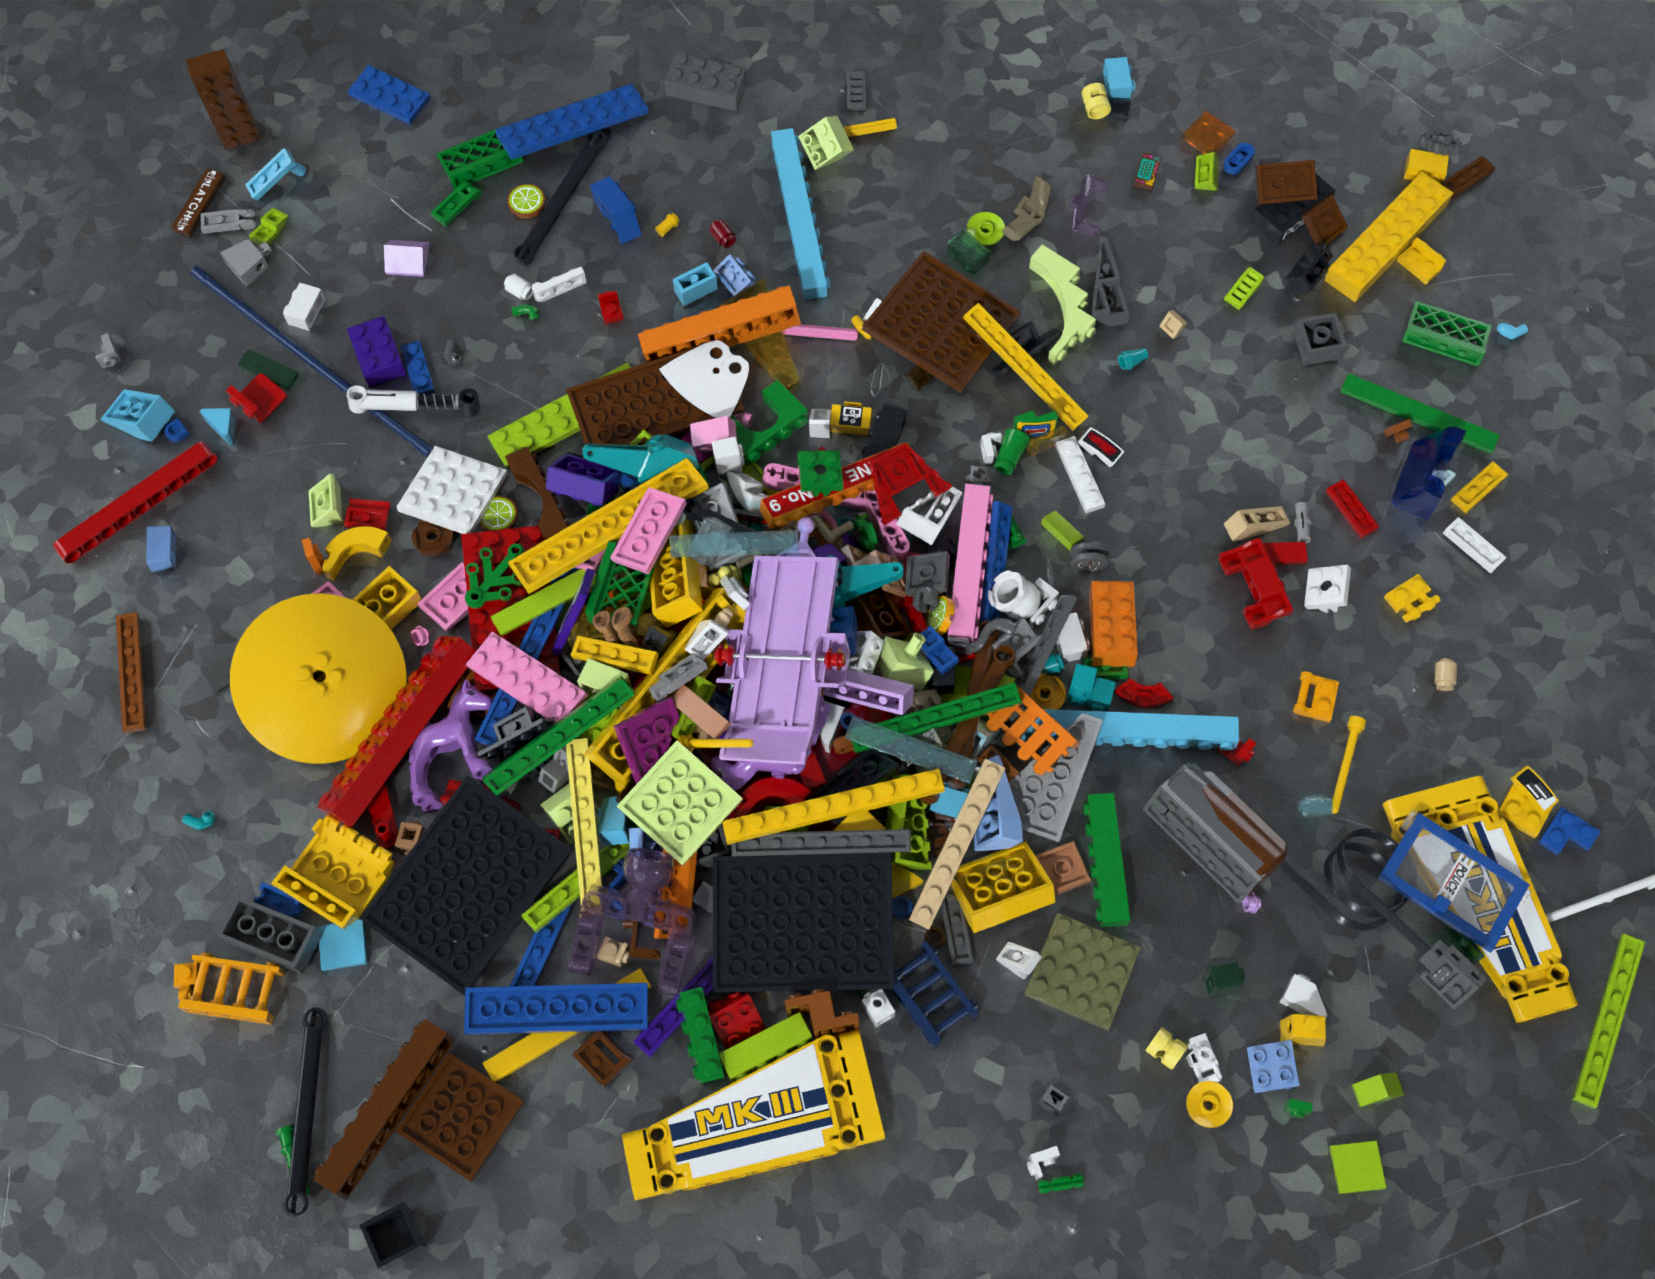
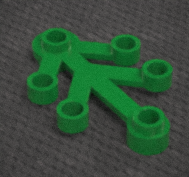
M512 544L508 548V555L493 572L491 563L493 558L492 550L488 547L482 548L480 550V557L483 560L485 581L480 587L478 586L477 579L479 574L478 565L476 563H469L466 566L470 590L465 594V602L469 607L477 609L482 607L486 601H508L511 599L512 593L508 587L500 588L499 592L487 591L495 586L522 585L520 581L515 580L517 577L515 574L501 577L509 567L508 562L525 552L522 545ZM514 549L520 550L517 554H514L512 551ZM489 552L490 555L488 557H484L483 553ZM475 567L476 571L469 572V569ZM505 591L509 592V595L506 597L501 595ZM473 595L479 596L477 600L471 599Z

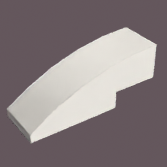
M727 471L729 484L738 502L749 512L761 513L759 510L760 501L768 497L761 493L763 484L745 473Z

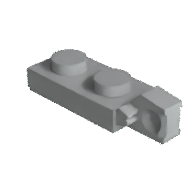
M694 654L689 655L659 676L656 684L649 688L652 697L657 701L665 698L667 694L672 693V691L674 692L707 669L706 662Z

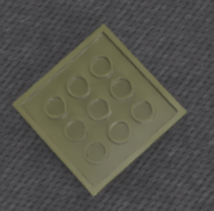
M1057 913L1040 954L1042 958L1034 969L1024 995L1109 1031L1141 947Z

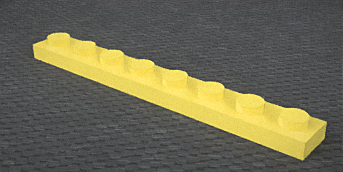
M588 738L574 739L566 745L582 916L605 913L591 761L584 755V752L589 747Z

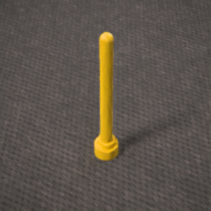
M1350 716L1347 726L1349 727L1350 734L1330 807L1332 814H1337L1339 811L1357 738L1365 729L1366 720L1359 716Z
M681 735L677 739L690 752L695 748H750L754 745L752 739H695L692 735Z

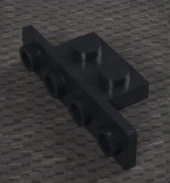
M1028 322L1011 333L1010 336L1031 356L1041 352L1042 348L1047 344L1056 342L1058 337L1062 335V331L1051 329L1039 337L1033 322ZM1005 361L991 369L993 373L1006 375L1012 371Z
M524 707L493 724L498 742L477 752V756L486 757L487 760L496 758L502 750H510L516 747L515 743L527 741L533 737L532 734L549 729V725L556 722L555 718L543 717L536 721L531 707Z

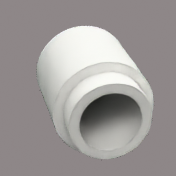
M517 274L507 276L504 281L505 290L520 300L524 299L527 301L533 294L531 283Z

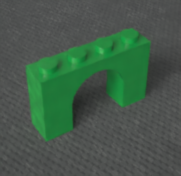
M778 380L762 390L764 403L778 416L774 426L761 432L750 431L732 414L730 416L736 424L737 444L742 445L746 466L751 464V461L756 462L761 455L774 449L776 444L783 439L789 438L794 431L804 427L809 421L808 409Z

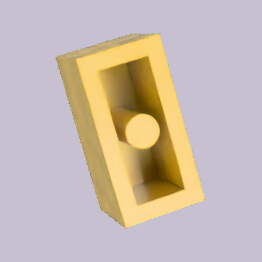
M1411 149L1406 159L1403 179L1413 181L1421 172H1424L1437 182L1442 183L1447 174L1449 156Z

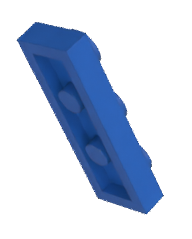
M420 340L401 345L413 391H417L419 395L425 394V396L435 393Z

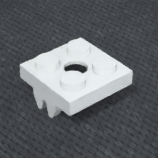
M1349 565L1309 569L1304 606L1307 609H1319L1325 613H1329V609L1337 612L1339 606H1347L1351 567ZM1331 581L1332 586L1327 591L1321 590L1323 582Z

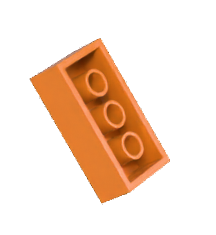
M1092 581L1089 591L1092 666L1135 667L1138 652L1134 582Z

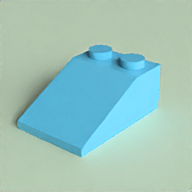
M124 389L102 416L101 420L138 439L152 442L159 435L163 426L170 421L175 411L160 395Z

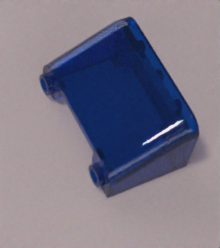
M1451 426L1414 441L1392 496V504L1396 508L1426 520L1429 519L1445 490L1444 482L1432 475L1434 467H1437L1442 460L1450 462L1455 450L1462 442L1466 430Z

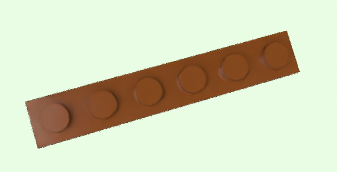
M133 612L116 615L122 731L125 734L146 730L139 614Z

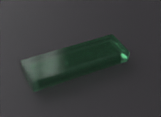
M250 349L246 351L238 362L239 368L256 376L262 373L274 384L288 391L299 377L297 371Z

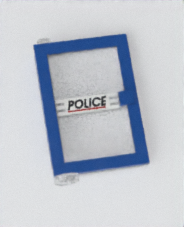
M1412 809L1400 826L1406 833L1378 879L1491 953L1520 901L1525 902L1530 896L1531 891L1528 889L1530 884Z

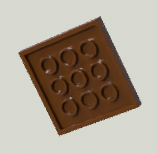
M448 1053L395 1132L470 1182H473L525 1102L451 1053Z

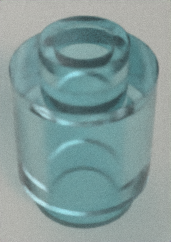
M1325 795L1303 796L1302 800L1298 802L1299 813H1303L1305 818L1326 817L1327 814H1332V799Z

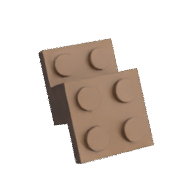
M846 545L841 549L843 555L847 557L846 562L848 566L900 563L897 558L876 550L869 553L850 545ZM903 576L900 580L882 586V589L905 597L906 578Z

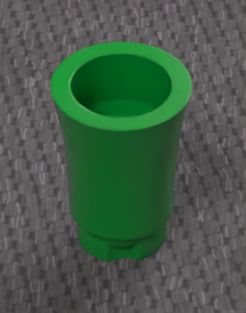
M1012 428L1005 430L994 464L997 472L1003 475H1012L1025 449L1031 442L1027 434Z

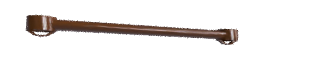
M984 621L979 625L978 637L990 621ZM995 630L996 634L990 636L985 646L975 653L966 696L975 694L988 671L994 650L992 644L999 638V630ZM978 722L947 776V783L952 788L961 789L968 783V768ZM955 772V777L953 781L950 778V775ZM961 772L965 775V779L958 782Z
M1003 645L995 649L994 660L975 694L996 688L999 685L1007 668L1012 667L1015 663V651L1013 648ZM1006 653L1003 661L997 658L998 655ZM981 716L959 722L932 768V770H940L943 783ZM940 793L919 799L924 804H934L939 800Z

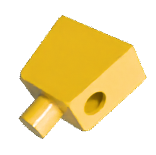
M1292 1014L1280 1020V1042L1292 1040L1293 1045L1324 1047L1326 1040L1325 1016Z

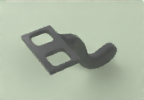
M1004 618L994 619L983 628L976 641L970 643L969 639L948 637L949 646L957 648L955 653L972 655V653L978 652L985 646L993 631L999 630L1008 635H1013L1016 632V627L1011 620Z

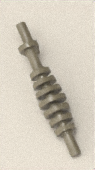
M818 515L811 517L814 522V529L828 542L854 528L852 522L848 521L830 531ZM794 525L791 528H786L783 531L776 532V534L769 535V538L790 547L799 542L801 532L798 530L797 525ZM753 547L750 549V555L736 561V566L738 569H741L754 562L755 556L771 555Z

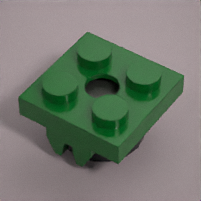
M839 450L798 451L797 459L801 492L811 491L814 497H817L819 493H823V496L826 497L831 491L843 490Z

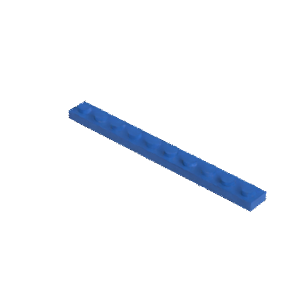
M576 567L572 568L571 570L552 580L550 585L573 574L574 572L580 569ZM566 602L532 620L519 647L520 650L537 661L539 660ZM499 688L475 737V742L487 747L498 742L493 724L513 714L518 700Z

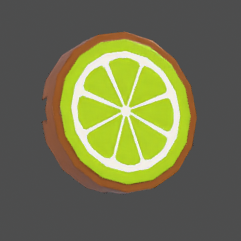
M521 184L510 191L507 203L512 214L517 215L521 219H530L539 215V212L545 208L546 200L543 191L538 186Z
M495 496L479 522L480 527L484 531L514 528L518 520L516 505L505 496Z

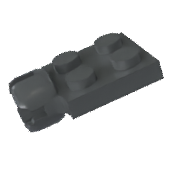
M947 551L909 556L907 559L905 593L907 596H913L912 605L919 612L927 613L928 604L930 605V612L935 611L938 606V596L940 593L948 591L950 555Z

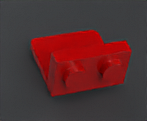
M262 373L258 374L240 392L232 385L226 389L230 396L228 400L235 407L240 406L243 409L242 412L251 419L253 417L260 424L287 398V394Z
M748 992L728 993L727 997L721 1000L716 999L708 1004L707 1009L710 1021L725 1050L766 1030Z

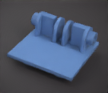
M1292 1040L1247 1047L1254 1093L1285 1088L1286 1090L1296 1089L1295 1087L1300 1086Z

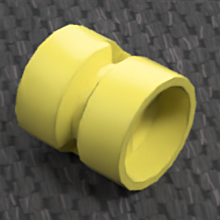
M1101 83L1087 85L1082 90L1081 95L1088 117L1096 120L1107 116L1111 111V106L1107 98L1105 86Z
M1161 1027L1145 1051L1155 1059L1160 1057L1161 1063L1172 1070L1188 1048V1045L1180 1039L1174 1040L1172 1034Z

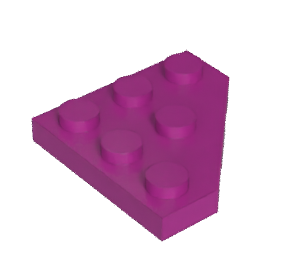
M666 697L614 725L636 784L668 751L673 727L677 725L679 720L678 712L671 697Z

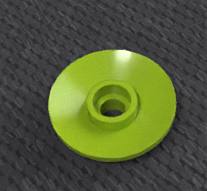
M980 212L969 219L967 234L977 244L993 245L1004 236L1002 230L1005 228V224L994 213Z

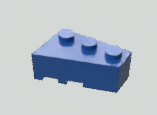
M609 176L589 185L595 203L605 218L608 217L612 222L610 227L613 231H617L618 240L621 244L642 235L635 215L637 208L633 201H629L627 193L625 191L622 192L618 182H614Z

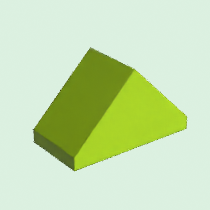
M1396 1073L1379 1074L1352 1085L1360 1107L1404 1095Z

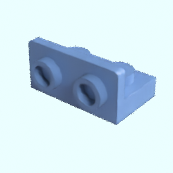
M729 254L713 271L731 294L738 299L751 286L754 288L758 287V284L755 282L757 278L750 270L746 271L744 268L746 264L741 258H735Z

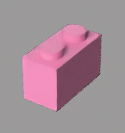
M728 416L690 424L692 447L700 453L712 452L711 442L731 437H736L737 441L735 421Z

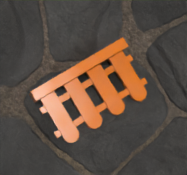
M1016 685L1022 703L1028 707L1024 712L1020 708L1021 703L996 711L995 713H989L990 719L987 721V728L992 732L1002 728L1006 732L1002 737V742L1007 746H1013L1017 742L1021 746L1018 750V757L1021 760L1027 761L1033 757L1037 761L1033 767L1036 774L1044 775L1047 771L1052 773L1055 770L1052 768L1054 763L1062 755L1066 757L1069 754L1067 749L1069 747L1076 749L1081 742L1024 690ZM1016 711L1020 717L1009 728L1005 722ZM1038 717L1043 721L1041 726L1035 722ZM1032 726L1036 731L1024 742L1020 737ZM1054 732L1059 736L1057 740L1051 736ZM1047 740L1052 746L1040 757L1036 751Z

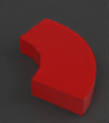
M1130 678L1114 689V693L1120 699L1130 705L1141 708H1157L1174 700V697L1161 682L1145 686Z

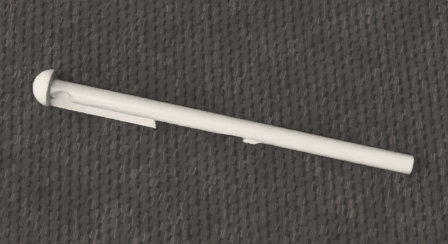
M1655 875L1545 915L1550 923L1596 905L1612 902L1614 898L1646 887L1649 890L1655 888Z

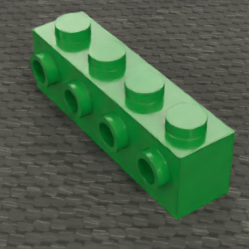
M700 987L680 992L678 994L679 998L676 999L678 1012L683 1014L684 1021L681 1022L684 1035L688 1034L690 1042L687 1044L688 1054L690 1058H694L695 1066L692 1067L694 1078L699 1080L700 1084L722 1079L724 1074L703 989Z

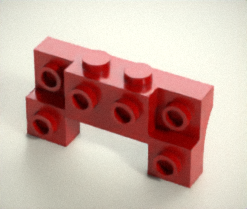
M1260 538L1220 553L1218 560L1225 575L1229 576L1242 572L1256 604L1247 606L1243 610L1244 617L1251 630L1269 625L1273 620L1292 614L1294 609L1285 592L1284 582L1281 579L1279 580L1276 565L1270 561Z

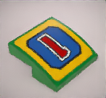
M1034 411L1015 416L1012 429H1017L1027 434L1031 441L1050 439L1055 436L1058 416L1053 411L1036 417Z

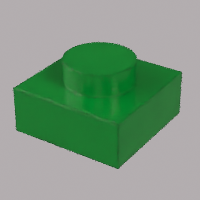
M1288 1099L1285 1102L1284 1112H1289L1290 1116L1295 1118H1304V1116L1312 1113L1313 1103Z

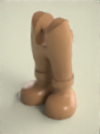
M619 608L615 611L612 618L608 611H601L593 617L594 627L603 633V637L607 642L640 648L637 639L631 633L628 626L632 619V613L629 608Z

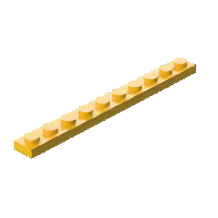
M935 769L722 821L726 842L729 845L945 792L940 770Z

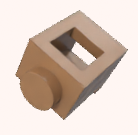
M410 821V823L401 822L395 843V848L400 854L407 855L426 831L422 823L417 821Z

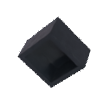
M404 1202L359 1225L379 1270L386 1271L427 1249L410 1207Z

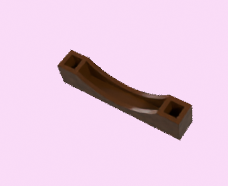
M528 447L506 455V461L516 483L531 488L543 500V509L538 525L544 540L571 526L569 520L564 521L566 515L562 506L557 507L559 501L556 494H551V490L546 489L547 480L543 479L546 476L542 467H537L539 462L535 453L531 454Z

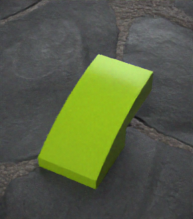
M272 207L260 218L261 225L249 234L250 241L258 245L266 242L269 245L288 220V215Z

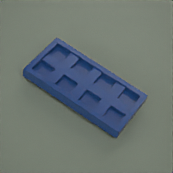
M370 65L365 68L348 90L349 96L410 125L431 99L429 93Z

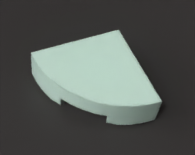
M1433 470L1426 478L1443 490L1456 476V473L1450 470Z

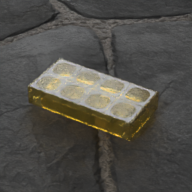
M1061 426L1030 441L1027 450L1029 456L1033 457L1054 447L1056 442L1066 439V428Z

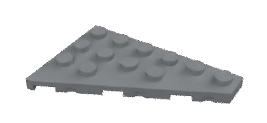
M1082 713L1066 728L1081 743L1076 749L1072 747L1067 749L1069 754L1066 757L1062 755L1054 763L1052 768L1055 770L1052 773L1047 771L1044 775L1036 774L1033 767L1037 761L1033 759L1024 770L1009 782L1021 819L1022 830L1060 843L1101 730L1102 719ZM1050 743L1042 752H1040L1039 756L1042 757V755L1052 746V744Z

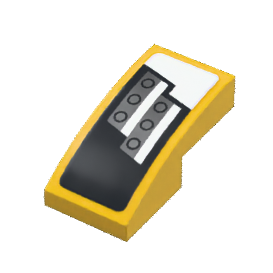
M1524 766L1510 778L1520 794L1529 798L1539 814H1544L1559 802L1548 785L1529 766Z

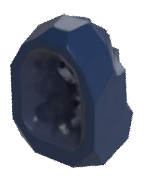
M715 688L708 705L725 717L731 707L732 699L725 692Z

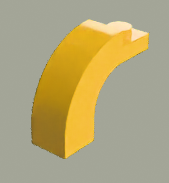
M363 526L348 529L337 535L326 546L325 551L329 558L325 559L322 570L328 579L335 581L342 566L349 557L357 553L367 552L383 558L392 540L388 532L375 527Z

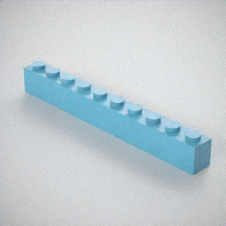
M793 128L771 131V143L804 300L827 297L830 281L829 277H825L824 272H827L825 260H821V256H823L822 245H818L817 240H820L819 230L814 228L816 216L815 213H811L813 208L812 198L807 195V193H810L808 181H804L806 170L805 166H801L800 163L803 162L802 151L797 149V147H800L799 137L794 135Z
M1044 709L1065 729L1082 713L1102 719L1103 724L1095 745L1111 743L1113 746L1133 744L1135 747L1155 745L1157 748L1176 746L1179 749L1198 747L1201 750L1220 748L1223 751H1230L1233 748L1236 749L1239 742L1238 717ZM1038 717L1035 722L1041 726L1043 721ZM1030 726L1020 738L1027 741L1036 730ZM1055 732L1051 735L1054 739L1059 737Z

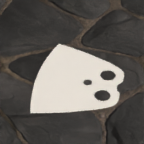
M716 340L684 353L659 370L685 399L707 414L719 418L731 416L747 380L749 364L741 356L733 355L726 344ZM715 347L720 348L723 352L722 356L719 359L712 358L710 356L711 349ZM733 362L739 363L742 367L741 371L737 374L729 371V366ZM719 368L720 372L714 374L713 369Z

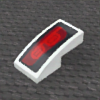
M1091 427L1078 441L1089 454H1096L1108 467L1113 466L1124 453L1112 440Z

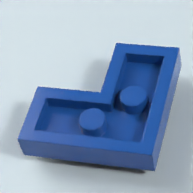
M1561 807L1538 843L1556 855L1561 852L1568 839L1588 851L1601 831Z

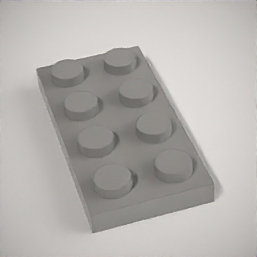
M723 483L693 497L699 499L702 506L738 522L726 486ZM695 505L690 506L689 508L692 511L697 512L700 507ZM698 520L693 521L698 537L701 539L700 543L708 566L713 573L723 566H728L750 555L746 543L706 524L704 525V523Z

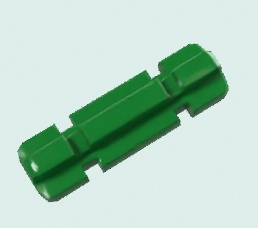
M1074 1174L1072 1177L1068 1175L1051 1178L1049 1181L1048 1179L1038 1181L1040 1193H1048L1050 1190L1053 1192L1067 1190L1073 1186L1074 1188L1084 1186L1082 1174Z

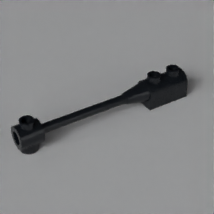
M939 537L935 539L933 545H928V554L947 551L950 555L949 564L952 563L953 559H957V543H953L950 538ZM946 592L940 593V595H939L938 597H940V596H945V597H946ZM944 633L941 637L944 639L945 645L947 646V636L946 633ZM948 647L955 654V647ZM928 659L934 672L925 687H929V690L936 689L938 694H955V666L942 675Z

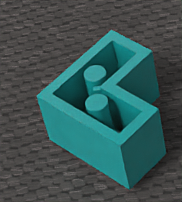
M1076 663L1066 702L1075 707L1084 706L1091 708L1093 711L1108 712L1116 682L1096 677V668Z

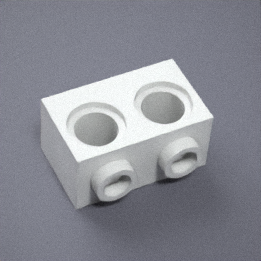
M857 631L856 655L849 656L848 669L873 674L885 641L872 631Z

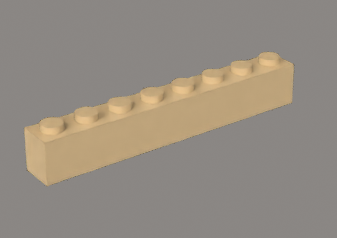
M986 758L983 760L908 920L928 930L930 929L1004 773V767Z

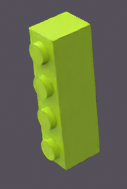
M799 1012L719 1053V1058L732 1083L755 1070L763 1068L774 1060H778L790 1052L805 1046L812 1041V1035Z

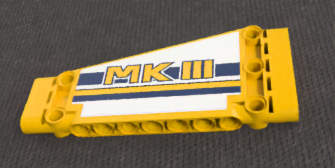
M1483 776L1467 778L1384 802L1382 806L1392 829L1391 837L1398 844L1404 836L1399 828L1407 831L1419 812L1530 884L1491 953L1459 933L1501 995L1507 999L1516 1023L1578 1006L1579 1004L1568 980V969L1561 964L1562 955L1509 827L1504 818L1499 817L1497 812L1498 803L1495 799L1491 798ZM1481 806L1488 808L1489 813L1483 811ZM1440 817L1446 818L1449 824L1443 823ZM1422 828L1408 851V855L1414 863L1417 874L1436 900L1439 890L1461 852ZM1463 854L1464 856L1461 860L1462 862H1464L1466 857H1468L1465 854ZM1469 858L1467 862L1468 866L1471 863V861H1474L1471 858ZM1475 862L1449 905L1448 910L1488 935L1512 893L1514 886ZM1551 971L1557 973L1559 980L1553 978ZM1509 983H1513L1516 986L1517 992L1510 989Z
M857 1029L832 1036H821L650 1127L623 1133L622 1140L634 1199L637 1201L661 1194H671L677 1190H693L839 1153L840 1150H850L856 1146L885 1140V1135L860 1033ZM838 1038H839V1041H840V1045H841V1049H842V1050H839V1048H838V1043H837V1039H838ZM830 1042L834 1048L830 1052H825L821 1049L822 1044ZM843 1060H844V1062H845V1066H846V1070H847L846 1073H844V1068H843V1064H842V1061H843ZM847 1083H850L852 1095L849 1093ZM842 1087L845 1092L841 1097H835L832 1094L833 1088ZM853 1105L856 1107L858 1118H855ZM858 1128H861L863 1141L860 1139ZM657 1130L664 1132V1137L660 1141L652 1139L653 1133ZM645 1132H646V1134H647V1139H648V1144H649V1145H646V1140H645V1136H644V1133H645ZM852 1132L856 1137L855 1140L851 1143L845 1142L842 1138L844 1133ZM649 1155H651L653 1168L650 1165ZM666 1176H671L674 1179L673 1185L669 1188L661 1185L662 1179ZM653 1178L656 1179L658 1191H655Z

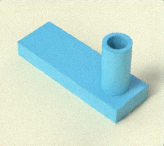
M283 148L245 185L252 198L258 201L289 171L298 176H303L306 168L295 162L290 151Z

